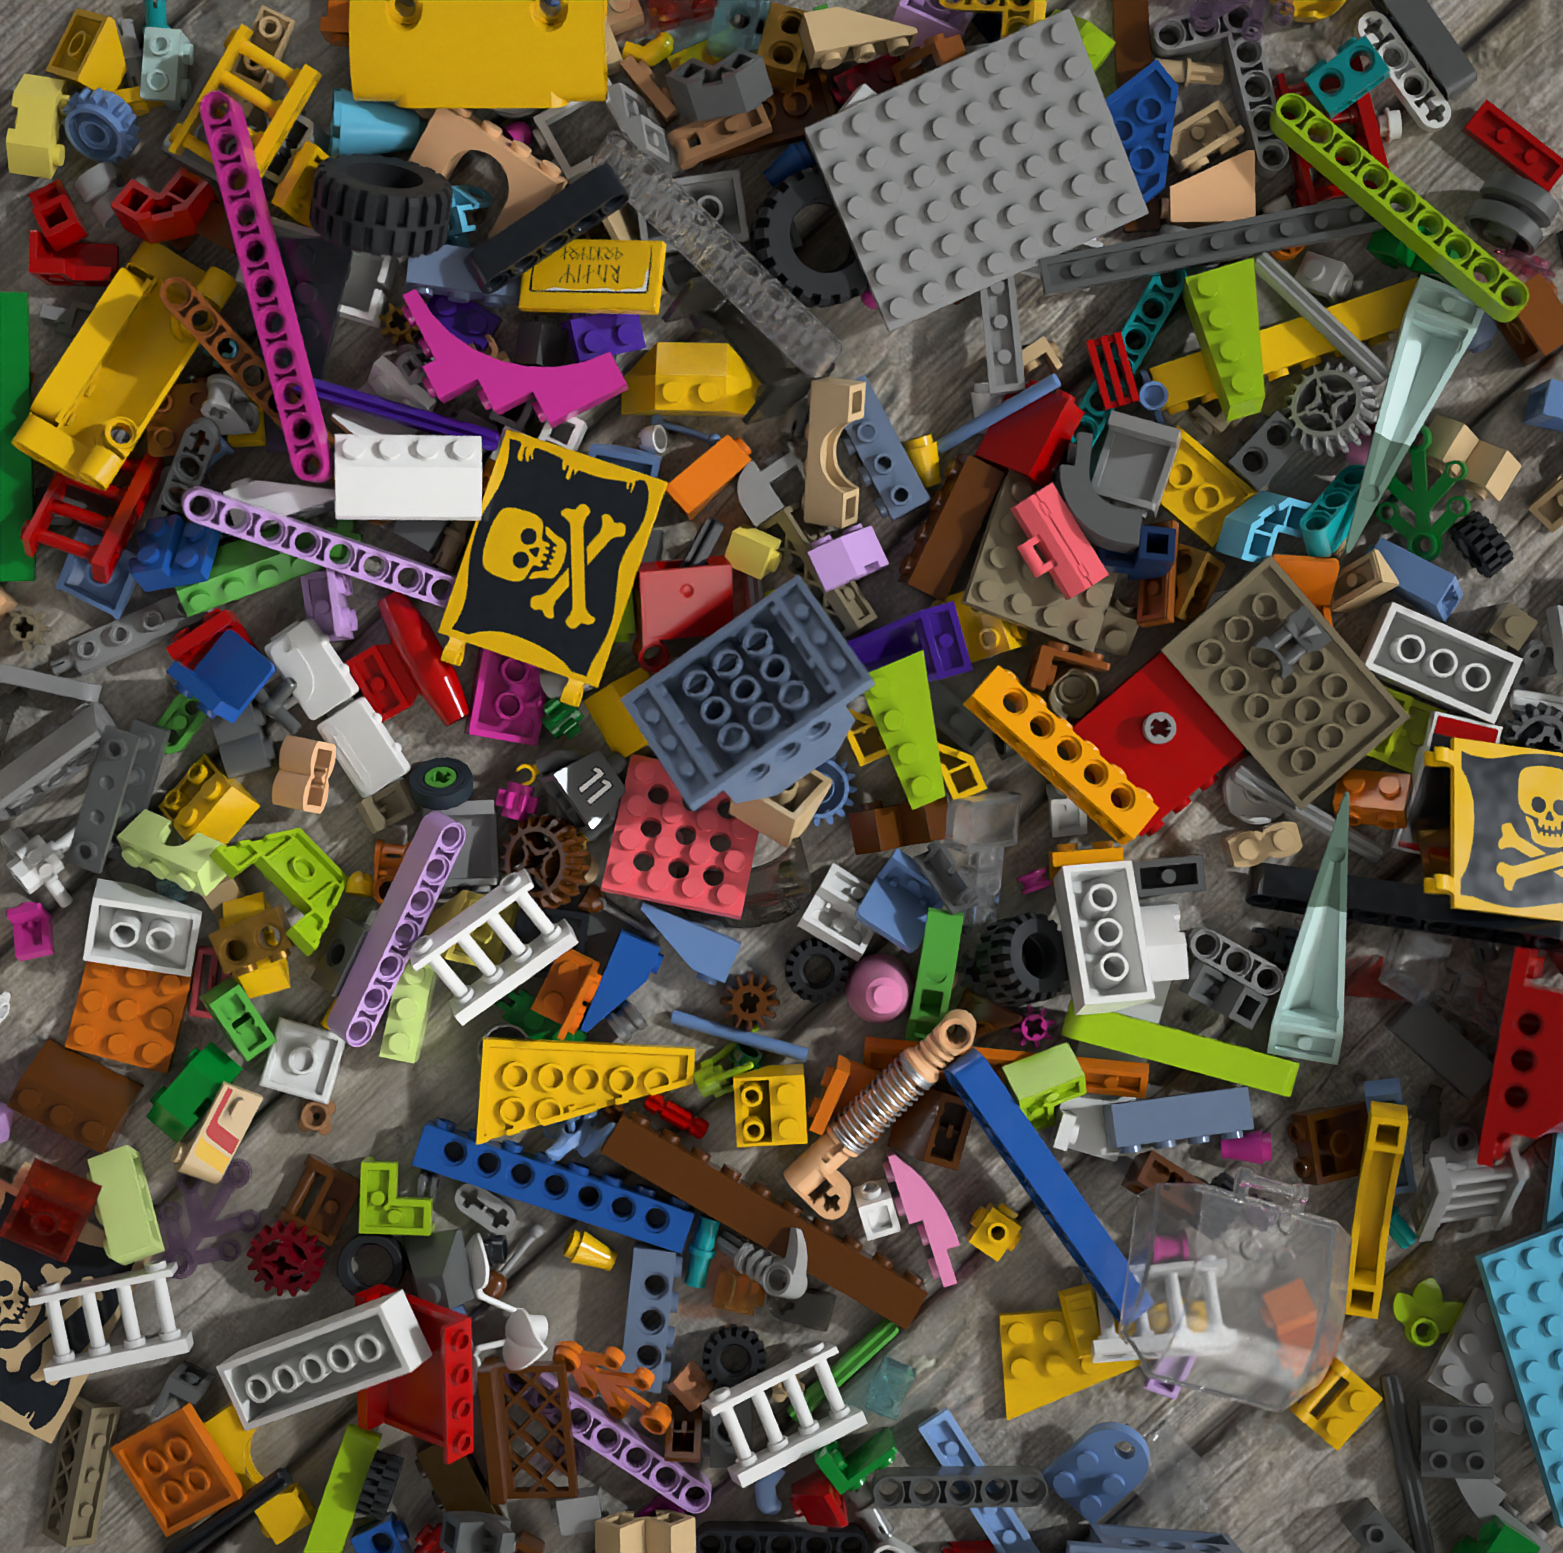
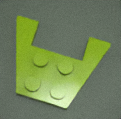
M300 827L268 834L263 839L256 841L246 839L239 841L234 846L227 847L224 844L216 847L209 857L231 879L251 864H254L264 874L265 878L272 882L288 898L289 902L304 914V917L296 922L285 934L309 957L319 946V939L328 926V919L333 909L337 906L349 877Z

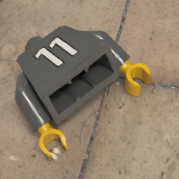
M564 748L536 759V764L534 765L525 762L517 767L515 772L520 771L522 768H528L532 772V778L521 782L522 785L533 783L537 774L541 773L544 775L539 781L565 818L569 820L570 825L579 828L576 836L586 839L581 846L582 850L587 849L586 843L588 841L594 842L615 825L620 806V797L625 793V786L617 775L627 768V762L619 752L614 751L605 758L598 750L588 753L583 748Z

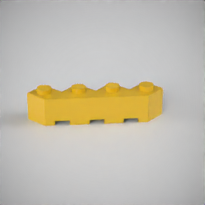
M848 708L855 718V722L849 730L846 739L858 766H864L888 755L889 753L874 718ZM938 743L943 783L952 803L987 789L972 755Z

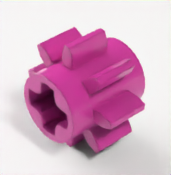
M509 781L507 790L498 788L494 805L502 806L500 816L523 821L527 819L528 813L534 815L537 813L540 798L532 796L534 787Z
M1027 1004V1012L1021 1015L1025 1017L1022 1023L1010 1029L1014 1033L1021 1032L1023 1034L1019 1040L1022 1046L1029 1039L1033 1041L1036 1048H1039L1040 1039L1043 1037L1052 1039V1036L1047 1031L1048 1026L1054 1025L1055 1021L1043 1018L1047 1011L1044 1006L1038 1012H1035L1032 1006ZM1036 1018H1039L1037 1023L1041 1027L1038 1032L1032 1030L1027 1034L1028 1028L1025 1022L1028 1019L1035 1021Z

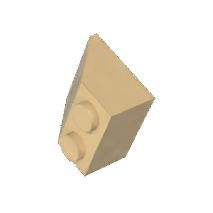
M814 769L777 796L736 804L731 800L728 813L788 849L809 825L830 789L833 780Z

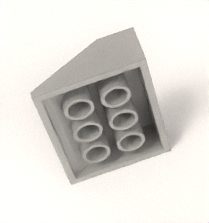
M89 702L80 705L71 712L73 718L64 725L57 723L42 733L44 739L33 746L30 743L19 749L13 755L16 759L6 767L0 764V821L16 819L95 762L105 726L110 725L120 729L103 704L93 703L90 705Z

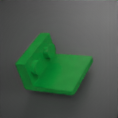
M885 1427L845 1458V1453L836 1440L814 1451L813 1454L817 1465L839 1494L842 1495L847 1490L852 1492L862 1486L867 1479L866 1476L876 1468L882 1470L894 1461V1455L898 1452L891 1430Z

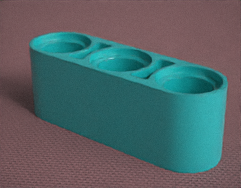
M1356 464L1344 468L1302 516L1300 528L1308 555L1312 557L1329 556L1347 538L1365 469L1364 465Z

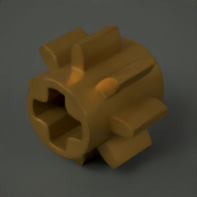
M406 301L403 303L402 307L407 305ZM389 303L390 312L387 316L379 315V319L386 323L387 326L380 333L383 337L393 334V344L396 347L399 346L401 340H407L413 345L414 340L412 337L416 332L421 333L418 325L411 327L402 308H395L393 304ZM399 317L406 321V329L404 331H400L397 328L396 320Z

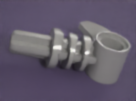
M790 1228L787 1254L782 1260L775 1255H771L768 1250L762 1249V1246L752 1240L744 1242L729 1231H724L721 1235H718L716 1248L734 1260V1269L741 1274H747L751 1279H755L757 1283L763 1285L764 1290L769 1295L786 1299H798L805 1293L807 1288L806 1270L808 1256L805 1238L801 1229ZM787 1275V1284L783 1288V1278Z

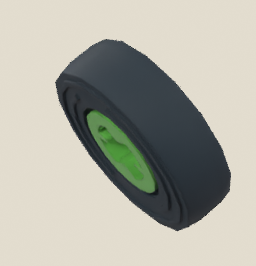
M449 757L434 758L421 763L412 771L409 782L410 793L415 803L423 808L431 810L451 809L466 802L473 792V775L468 765L458 759Z

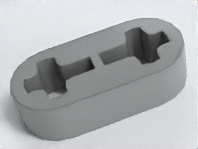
M465 1182L457 1189L455 1203L461 1212L495 1234H504L513 1228L517 1219L516 1209L502 1196ZM472 1189H476L479 1192L477 1199L483 1202L485 1206L482 1207L476 1202L471 1203L470 1206L464 1202L466 1196L463 1194V1191L471 1192ZM490 1207L496 1212H500L502 1208L508 1212L506 1218L510 1222L508 1224L501 1222L499 1225H496L493 1222L495 1219L494 1214L486 1209Z

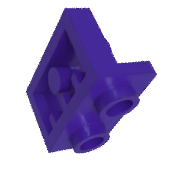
M434 294L427 305L433 316L451 334L467 345L473 343L478 351H483L487 348L488 342L485 336L489 334L494 337L503 322L500 317L470 299L468 303H456L449 301L448 296Z

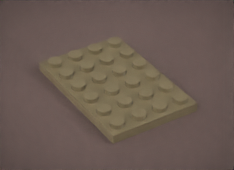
M1268 555L1159 649L1300 811L1410 718L1407 712L1271 555ZM1304 605L1332 640L1319 651L1306 653L1291 666L1294 672L1285 679L1279 678L1280 667L1276 656L1268 649L1253 647V644L1262 636L1271 637L1283 627L1287 615ZM1292 637L1278 649L1279 653L1283 655L1297 643Z

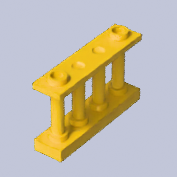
M241 23L238 30L233 28L226 37L223 44L226 51L183 124L177 123L168 139L172 144L168 150L181 157L187 148L214 165L209 145L195 137L194 133L202 121L200 113L201 100L211 91H220L223 85L268 113V118L272 120L265 133L261 130L257 133L248 127L259 174L262 179L317 86L322 74L307 64H304L301 70L299 68L294 70L249 42L253 31ZM241 54L287 82L286 86L290 90L283 101L271 99L230 73ZM218 108L216 112L217 119H221L226 113ZM241 174L236 178V190L244 187L246 183L245 174Z

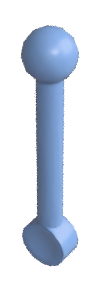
M653 415L650 419L651 425H661L664 428L707 441L712 447L721 440L717 433L705 434L665 421L661 415Z

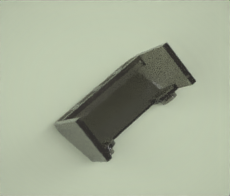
M750 266L689 279L661 317L665 323L689 318L695 330L705 336L723 335L761 382V385L753 393L754 405L742 419L745 425L783 414L808 394L811 381L829 377L835 369L832 357L788 302L781 298L780 292L777 289L772 291L766 284L768 278L763 272L759 274L756 268Z

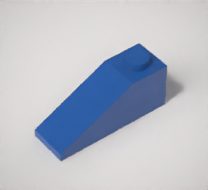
M620 929L601 974L602 978L580 1024L581 1031L587 1033L643 985L647 981L650 972L657 974L664 957L663 954L659 953L660 943L626 929Z

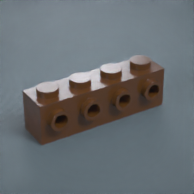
M958 454L956 458L954 457L950 460L944 476L947 477L941 490L935 492L930 501L929 509H931L927 521L922 522L916 530L914 536L916 544L911 554H907L900 564L899 573L901 575L898 582L932 599L945 601L1005 475L1004 472L969 454Z

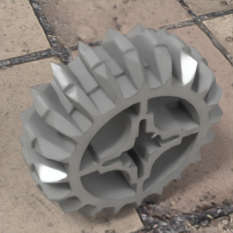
M1327 361L1325 369L1321 371L1318 366L1313 365L1312 375L1308 377L1307 374L1301 373L1300 378L1303 382L1300 385L1291 383L1290 388L1294 395L1284 396V401L1288 407L1282 409V415L1295 426L1290 433L1291 436H1297L1300 432L1302 433L1299 446L1303 451L1308 452L1312 449L1314 455L1319 457L1326 451L1328 456L1334 458L1336 450L1340 448L1343 453L1348 454V444L1351 442L1361 447V440L1358 437L1360 434L1371 436V430L1367 425L1377 422L1378 418L1373 412L1380 409V404L1375 399L1378 397L1377 390L1374 386H1371L1372 382L1369 377L1362 375L1361 371L1355 366L1349 370L1347 364L1341 362L1335 368L1333 363ZM1346 388L1352 391L1346 393L1343 390L1341 392L1334 393L1331 392L1330 389ZM1328 400H1330V402L1332 403V407H1331V408H1332V411H1331V413H1332L1333 419L1329 416V414H1330V411H1329L1330 405H1329ZM1328 426L1331 428V431L1319 432L1309 428Z

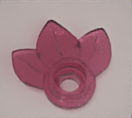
M1509 247L1505 251L1495 249L1493 252L1522 264L1519 273L1529 278L1534 277L1540 272L1544 278L1549 276L1555 279L1556 277L1555 271L1549 269L1551 262L1533 254L1529 256L1524 252Z

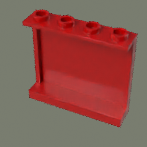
M1161 651L1156 653L1097 703L1082 719L1077 720L1072 725L1074 733L1082 740L1093 743L1098 748L1101 757L1109 764H1115L1125 772L1126 779L1136 788L1139 787L1147 791L1152 796L1153 803L1159 807L1158 811L1137 835L1139 837L1144 834L1150 837L1165 824L1161 819L1171 811L1175 814L1182 811L1191 803L1189 796L1198 788L1202 792L1218 780L1216 773L1225 765L1230 769L1245 757V754L1242 752L1245 747ZM1157 712L1168 713L1176 722L1175 736L1163 744L1149 742L1142 732L1143 721L1148 715ZM1154 719L1151 722L1150 726L1154 728L1150 729V732L1153 736L1161 734L1164 737L1167 734L1168 730L1164 728L1168 727V724L1165 720L1158 722ZM1084 770V772L1095 784L1094 775L1090 771ZM1111 793V802L1117 808H1121V799Z
M378 1284L354 1294V1305L356 1307L399 1290L384 1284ZM404 1292L432 1356L412 1372L357 1391L358 1427L369 1431L385 1423L444 1448V1463L448 1465L474 1452L471 1317Z

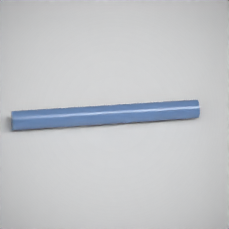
M1056 374L1046 377L936 440L938 451L943 453L1060 387L1059 378Z
M677 1010L673 1011L670 1021L671 1024L802 1062H806L809 1052L808 1048L747 1032L743 1029L734 1028Z

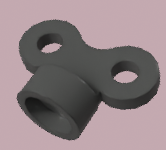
M1532 640L1527 643L1520 651L1519 656L1523 660L1511 688L1513 690H1525L1533 683L1535 676L1544 677L1556 674L1557 670L1553 664V648L1546 647L1540 640Z

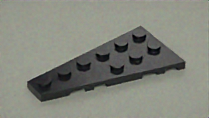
M276 236L313 378L323 380V371L342 306L341 300L346 281L349 278L350 264L354 251L347 247L341 248L336 246L332 241H326L321 236ZM259 245L254 249L253 259L255 262L261 260L264 256L265 250L263 245ZM272 280L267 281L263 285L262 294L264 297L270 296L273 292L274 283ZM281 315L276 316L272 320L271 329L273 333L280 331L283 326ZM257 332L259 356L265 361ZM290 350L284 352L281 356L280 362L283 369L289 367L292 362ZM260 368V375H261V382H262L263 379H264V377H265V375H264V371L262 370V368ZM272 394L268 401L269 405L273 410L278 411L274 394ZM264 411L267 453H289L283 430ZM308 421L303 422L299 427L301 438L309 436L311 426Z

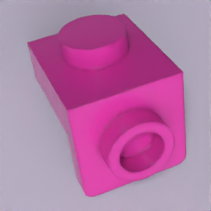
M24 902L16 908L6 910V918L13 924L15 957L20 962L55 954L52 916L41 903Z

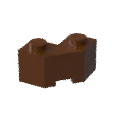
M946 795L912 810L909 802L883 806L882 800L863 803L861 804L862 811L848 814L856 855L882 852L954 837Z

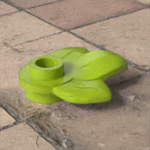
M1433 1277L1419 1282L1414 1288L1412 1295L1397 1292L1393 1301L1395 1318L1404 1325V1333L1407 1340L1419 1348L1433 1345L1438 1340L1440 1334L1450 1332L1464 1307V1304L1459 1301H1443L1440 1287ZM1421 1323H1425L1427 1327L1425 1333L1418 1335L1416 1327Z

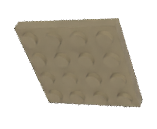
M1008 470L1004 472L1005 475L1001 481L961 604L1068 645L1081 652L1083 650L1094 652L1106 609L1108 608L1119 573L1108 572L1109 575L1068 600L1064 598L1048 571L1035 578L1016 548L1027 541L1028 538L1010 508L1042 487L1030 482V478ZM1089 542L1096 553L1097 545ZM1035 544L1033 548L1037 552L1043 564L1046 563L1045 558L1043 557L1037 545Z

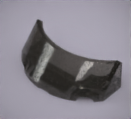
M793 838L790 847L779 857L766 864L751 868L741 920L681 907L678 908L689 920L698 923L716 920L721 922L724 928L761 927V925L777 923L790 917L800 910L801 902L805 897L809 898L812 889V880L801 838ZM678 867L676 878L685 877L689 872L688 867ZM706 871L703 874L704 881L711 886L719 885L724 879L720 871Z

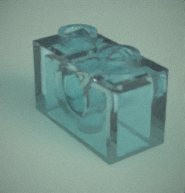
M718 0L707 43L708 55L725 59L740 48L757 54L762 34L757 33L760 20H767L771 0ZM742 14L749 18L750 23L743 29H737L730 24V21L735 15Z

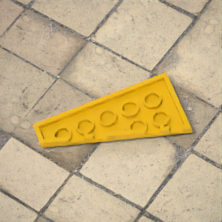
M1204 1299L1182 1300L1186 1328H1190L1191 1332L1205 1331L1207 1319ZM1168 1301L1155 1302V1305L1148 1310L1151 1331H1154L1155 1335L1167 1334L1172 1326ZM1062 1308L998 1313L1005 1418L1007 1421L1156 1359L1092 1363V1356L1075 1360ZM1113 1316L1115 1333L1119 1334L1120 1338L1134 1337L1133 1334L1137 1332L1136 1323L1134 1322L1126 1328Z

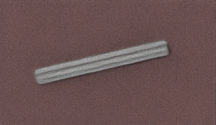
M1263 252L1254 261L1255 272L1364 375H1367L1373 384L1379 385L1389 376L1390 369L1269 254Z
M1238 764L1233 769L1230 775L1231 781L1330 838L1336 818L1310 803L1300 811L1276 783L1245 765ZM1349 826L1348 849L1371 862H1378L1384 853V847Z

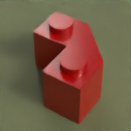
M181 167L160 193L131 179L110 204V207L125 230L150 244L198 234L195 230L211 200L218 204L220 203L209 182Z

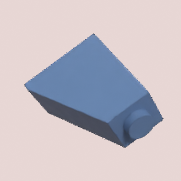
M1380 537L1375 546L1371 545L1364 555L1374 549L1379 550L1399 581V586L1390 590V592L1438 622L1446 624L1463 597L1456 575Z

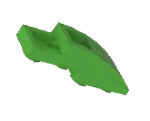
M928 908L905 1031V1040L920 1042L924 1038L926 1039V1036L930 1032L933 1033L932 1030L948 1012L964 913L962 912L951 915L948 910Z

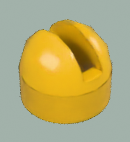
M361 871L354 872L347 880L345 893L358 897L373 898L374 879L367 872L364 874Z

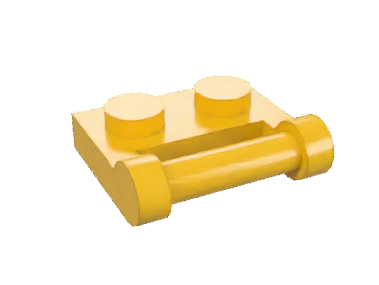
M1334 1356L1331 1360L1332 1362L1328 1363L1331 1367L1299 1403L1295 1401L1289 1409L1338 1451L1384 1398ZM1341 1376L1347 1381L1314 1417L1310 1413Z

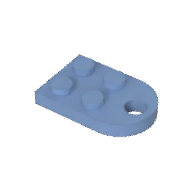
M1103 1422L1087 1430L1042 1471L1046 1484L1090 1523H1095L1143 1481L1150 1462V1452L1144 1438L1133 1428L1122 1423ZM1127 1441L1133 1445L1135 1450L1131 1452L1121 1451L1116 1443Z

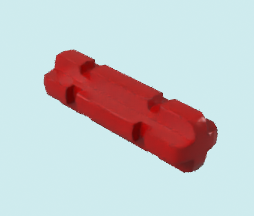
M650 1094L647 1096L643 1104L645 1110L654 1115L655 1113L660 1114L661 1119L683 1131L687 1129L689 1131L688 1134L697 1139L704 1137L709 1128L708 1121L699 1116L697 1118L693 1117L692 1112L670 1100L668 1102L664 1101V1097L660 1094Z

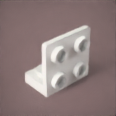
M383 355L373 363L367 382L357 390L429 412H433L437 402L418 384L409 385L398 367ZM341 407L335 410L331 416V420L347 434L415 435L420 431Z

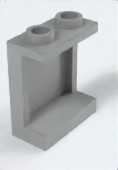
M1112 410L1107 423L1109 430L1091 481L1092 487L1100 498L1111 505L1143 510L1142 520H1145L1147 516L1156 518L1182 439L1181 431L1174 427Z
M496 799L467 800L458 807L447 810L423 808V817L430 812L439 811L463 825L466 830L464 844L440 894L457 893L456 886H470V891L491 892L492 885L500 884L497 805H494Z

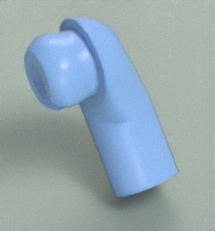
M785 1467L759 1479L755 1483L757 1507L763 1514L774 1516L781 1510L782 1502L779 1501L776 1495L775 1486L787 1472Z

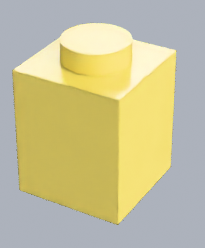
M743 524L732 532L724 556L732 564V568L761 580L768 573L776 571L782 558V553L778 551L782 540Z

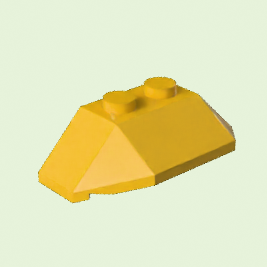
M657 342L623 377L629 389L622 392V415L762 417L763 381L728 343Z

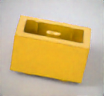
M204 753L188 769L187 774L174 789L166 794L158 807L172 821L173 826L185 841L188 842L199 832L227 845L260 805L244 786L235 779H229L226 771Z
M803 1064L768 1065L733 1076L737 1147L808 1144Z

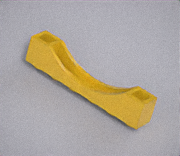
M1370 1101L1341 1291L1342 1314L1378 1319L1391 1213L1409 1123L1407 1105Z

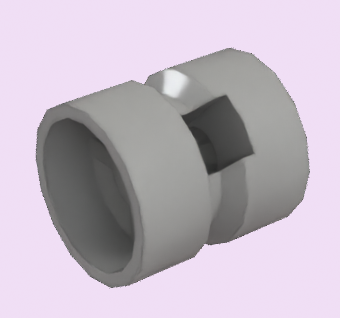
M106 161L90 168L74 183L75 190L85 204L91 203L93 205L91 213L104 230L121 225L110 204L125 187L122 186L124 178L111 161Z

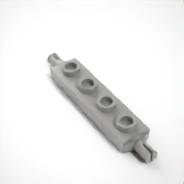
M172 595L126 615L119 620L110 622L67 641L69 655L51 661L50 666L53 667L52 670L56 676L74 667L85 676L170 639L186 628L193 629L202 625L201 618L213 611V608L187 617L178 595Z

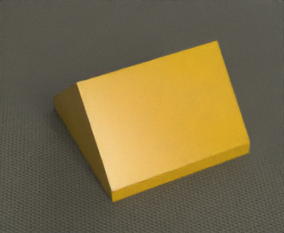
M642 667L610 683L583 701L612 752L617 751L624 758L649 745L621 701L622 697L651 678Z

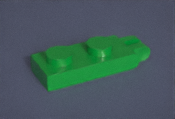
M522 988L519 993L512 990L506 994V996L513 1000L511 1005L503 999H499L494 1003L505 1012L502 1018L509 1024L521 1027L529 1038L560 1040L557 1036L562 1025L531 1010L536 997ZM578 1027L575 1034L568 1032L564 1041H584L588 1033L581 1031L580 1027Z

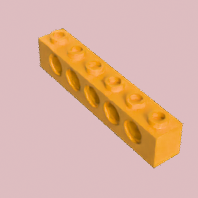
M999 665L993 669L966 699L963 705L1120 845L1123 846L1134 840L1159 809L1153 803L1152 796L1144 789L1136 788L1127 780L1125 772L1115 764H1109L1101 757L1098 748L1093 743L1082 740L1074 733L1072 725L1066 719L1060 716L1056 717L1047 709L1045 701L1039 695L1032 692L1029 693L1020 685L1018 677L1008 669H1002ZM1003 699H1008L1014 704L1015 713L1005 709ZM1030 723H1035L1041 728L1042 737L1032 733ZM1057 746L1063 747L1068 752V761L1059 757ZM1084 770H1088L1094 775L1095 785L1086 781ZM1111 793L1121 799V808L1113 805Z

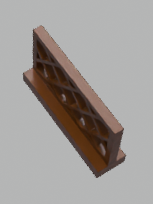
M485 1357L477 1371L491 1505H505L507 1499L577 1498L579 1489L566 1361H536L522 1370L512 1371L507 1368L505 1362H499V1357ZM557 1372L558 1385L552 1392L537 1380L541 1373ZM504 1373H517L526 1383L518 1392H515L505 1383ZM530 1385L545 1397L536 1409L521 1397ZM549 1402L561 1411L562 1418L555 1425L540 1413ZM514 1403L530 1415L521 1425L516 1423L508 1414V1409ZM533 1419L549 1431L540 1441L536 1440L525 1430ZM552 1435L565 1445V1451L559 1457H556L543 1446ZM517 1436H520L533 1447L524 1458L512 1449V1442ZM536 1452L540 1453L552 1464L543 1474L528 1463ZM557 1468L568 1477L569 1486L557 1487L547 1477ZM521 1469L536 1480L531 1487H516L515 1475Z

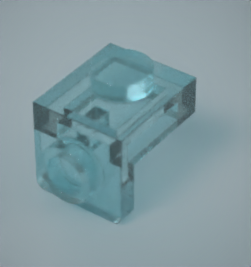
M884 1355L869 1384L865 1408L877 1415L897 1420L900 1415L902 1402L915 1379L917 1369Z

